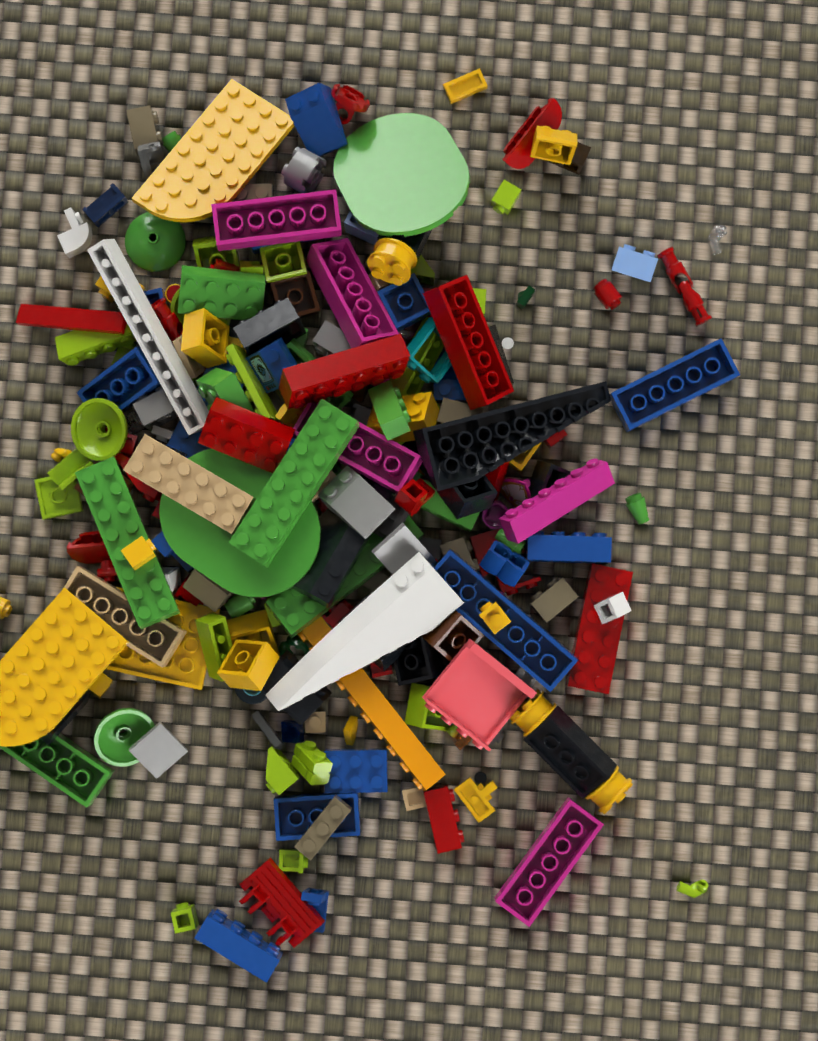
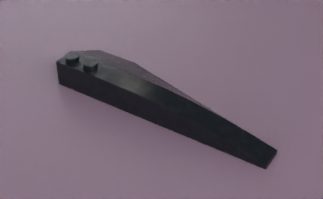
M605 381L414 430L413 434L418 453L436 491H440L482 478L485 474L492 472L502 464L509 462L519 454L526 452L553 434L560 432L570 424L577 422L587 414L611 402L607 382Z
M415 440L402 444V446L413 452L417 449ZM362 474L360 475L390 503L395 495L394 492ZM327 508L319 517L321 535L317 557L308 573L291 588L329 609L372 533L364 539Z

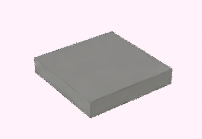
M161 721L129 748V752L156 779L188 752L187 748Z

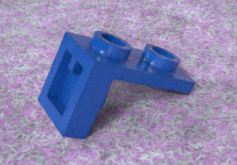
M308 888L302 891L301 900L308 901L307 904L312 905L325 920L314 931L323 933L325 931L329 891Z

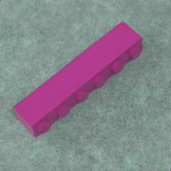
M591 459L586 462L585 466L571 471L567 477L556 480L551 487L540 490L538 495L528 498L520 506L506 511L505 515L500 517L499 520L507 540L519 544L615 484L608 463L598 459Z

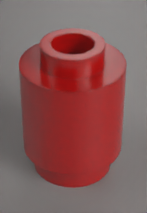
M603 279L594 286V294L605 309L611 308L613 310L622 303L620 301L622 296L611 281L608 282L607 279Z

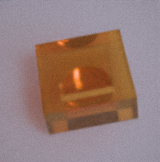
M459 733L455 737L457 741L454 744L459 750H462L473 739L470 736L465 738Z

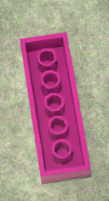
M336 189L211 204L218 251L339 237L342 235Z
M344 238L312 244L306 261L350 347L354 348L398 335L399 333L349 239Z
M311 402L306 405L293 427L296 429L294 432L295 437L298 436L319 403ZM359 422V428L337 461L345 466L348 465L354 471L398 494L399 490L414 478L423 462L421 456L393 440L387 441L384 435Z
M567 797L494 897L495 902L530 927L604 824Z

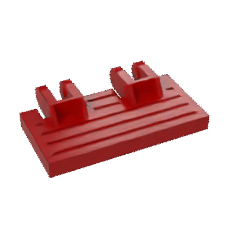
M271 857L239 884L244 891L251 886L253 887L252 890L239 900L241 904L246 903L253 895L259 900L249 908L248 913L250 915L266 902L261 911L272 923L278 918L280 919L266 933L268 936H271L280 927L283 928L286 933L276 940L275 944L277 946L281 945L293 934L294 936L288 942L295 948L325 922L312 905L307 904L308 901L301 900L302 893Z

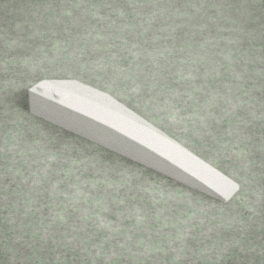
M418 552L319 641L265 696L278 711H281L309 694L321 690V688L340 680V678L365 667L387 653H391L406 643H410L416 640V638L433 631L464 602L426 558Z

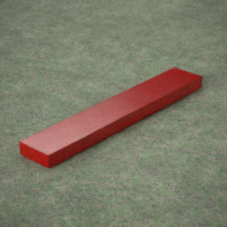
M20 304L16 323L23 326L124 334L127 325L121 312Z

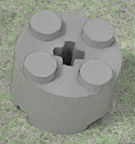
M296 147L289 164H285L281 171V174L284 176V184L300 193L314 192L323 178L324 174L321 173L322 167L326 169V160L305 148Z

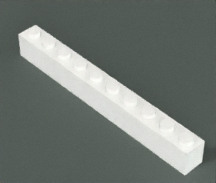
M101 240L87 249L89 255L188 435L200 432L209 413L208 408L116 240Z

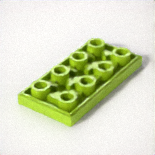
M234 344L227 346L228 354L226 357L232 366L235 365L238 371L235 374L241 384L244 383L247 388L245 394L250 402H254L257 408L255 413L281 422L275 417L277 411L246 359L248 355L245 350Z

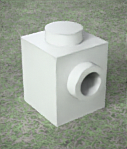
M623 592L594 605L602 624L617 619L631 611Z

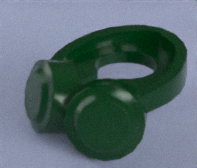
M298 635L292 639L288 636L287 640L281 642L279 646L280 655L287 650L293 654L290 646L302 649L305 655L310 651Z

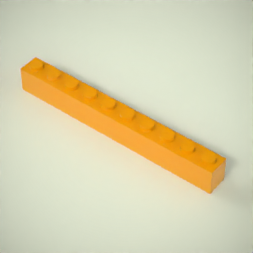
M321 616L297 635L303 642L307 641L311 646L309 650H311L332 629ZM362 668L335 682L341 691L345 689L349 694L347 699L353 707L358 706L362 711L360 715L367 724L371 722L375 727L373 732L378 739L385 740L388 744L386 749L393 757L396 755L400 759L399 765L406 774L408 772L411 773L414 777L412 782L419 790L423 789L426 791L446 775Z

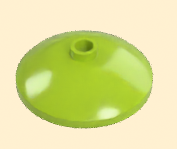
M94 398L85 401L76 409L71 421V436L74 445L82 455L91 460L103 461L116 456L125 445L128 432L127 422L123 412L115 403L104 398Z

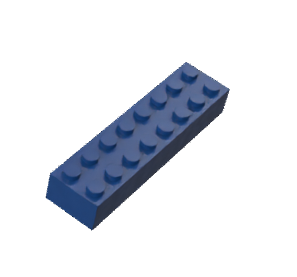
M452 549L434 567L464 602L456 611L549 692L556 687L577 663L578 658ZM489 601L492 604L496 601L511 620L508 625L495 635L479 616L482 612L480 608Z

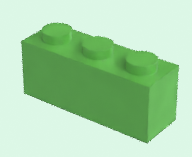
M391 380L368 389L380 427L387 441L411 431L408 422H411V418L398 386L394 387Z

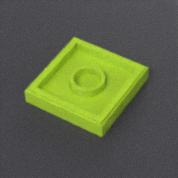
M50 476L34 480L42 520L84 511L81 495L74 489L78 483L77 478L63 490L59 488Z

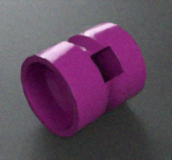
M496 500L490 509L482 511L483 522L491 529L502 528L499 518L508 511L505 503Z

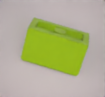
M76 448L49 470L47 474L63 490L77 478L75 472L92 466L94 463L91 459L82 455Z

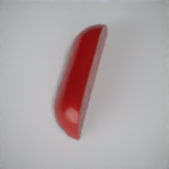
M555 98L548 99V104L542 108L536 107L506 145L503 151L505 157L502 160L508 166L515 169H523L534 161L535 158L530 157L537 126H549L552 129L558 130L562 120V110Z
M99 531L79 534V538L72 543L69 542L66 548L69 556L80 563L94 564L101 563L104 560H111Z

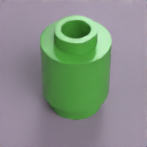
M235 595L228 599V602L224 605L230 616L234 618L242 616L255 608L254 603L257 601L255 597Z

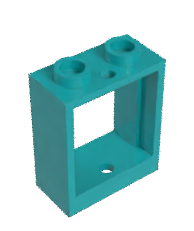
M429 317L407 346L410 353L407 367L413 371L416 370L420 374L419 378L424 382L438 384L452 365L447 352H444L430 372L414 358L432 332L440 337L433 318Z

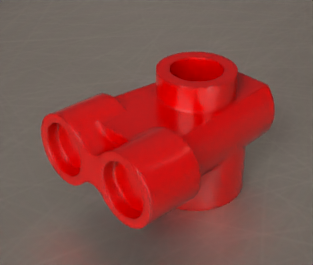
M104 560L101 561V569H97V576L108 583L116 582L118 576L112 561Z

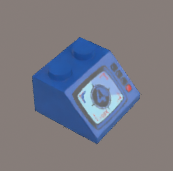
M282 337L246 357L266 393L279 389L282 369L297 365Z

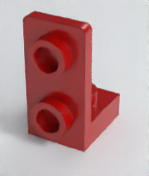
M495 575L500 591L502 593L506 592L507 596L518 593L517 588L523 586L526 587V590L538 586L537 582L541 581L539 576L512 587L504 584Z

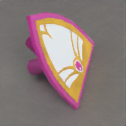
M512 478L504 479L500 493L516 508L524 500L531 498L529 490L530 479L526 478L523 481Z

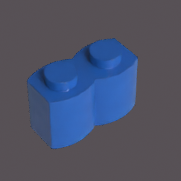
M494 541L479 565L486 572L496 575L504 584L515 587L530 563L522 555L512 552L505 544Z

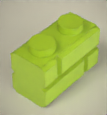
M313 741L295 744L293 752L295 755H293L291 761L294 768L311 785L327 784L333 763L326 757V753L320 751Z

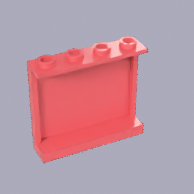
M469 638L422 698L426 702L424 706L431 712L435 713L438 711L442 715L440 718L449 726L453 723L458 727L456 731L465 738L470 736L473 739L472 743L477 748L482 750L484 747L490 752L491 748L488 746L524 700L527 697L532 699L537 692Z

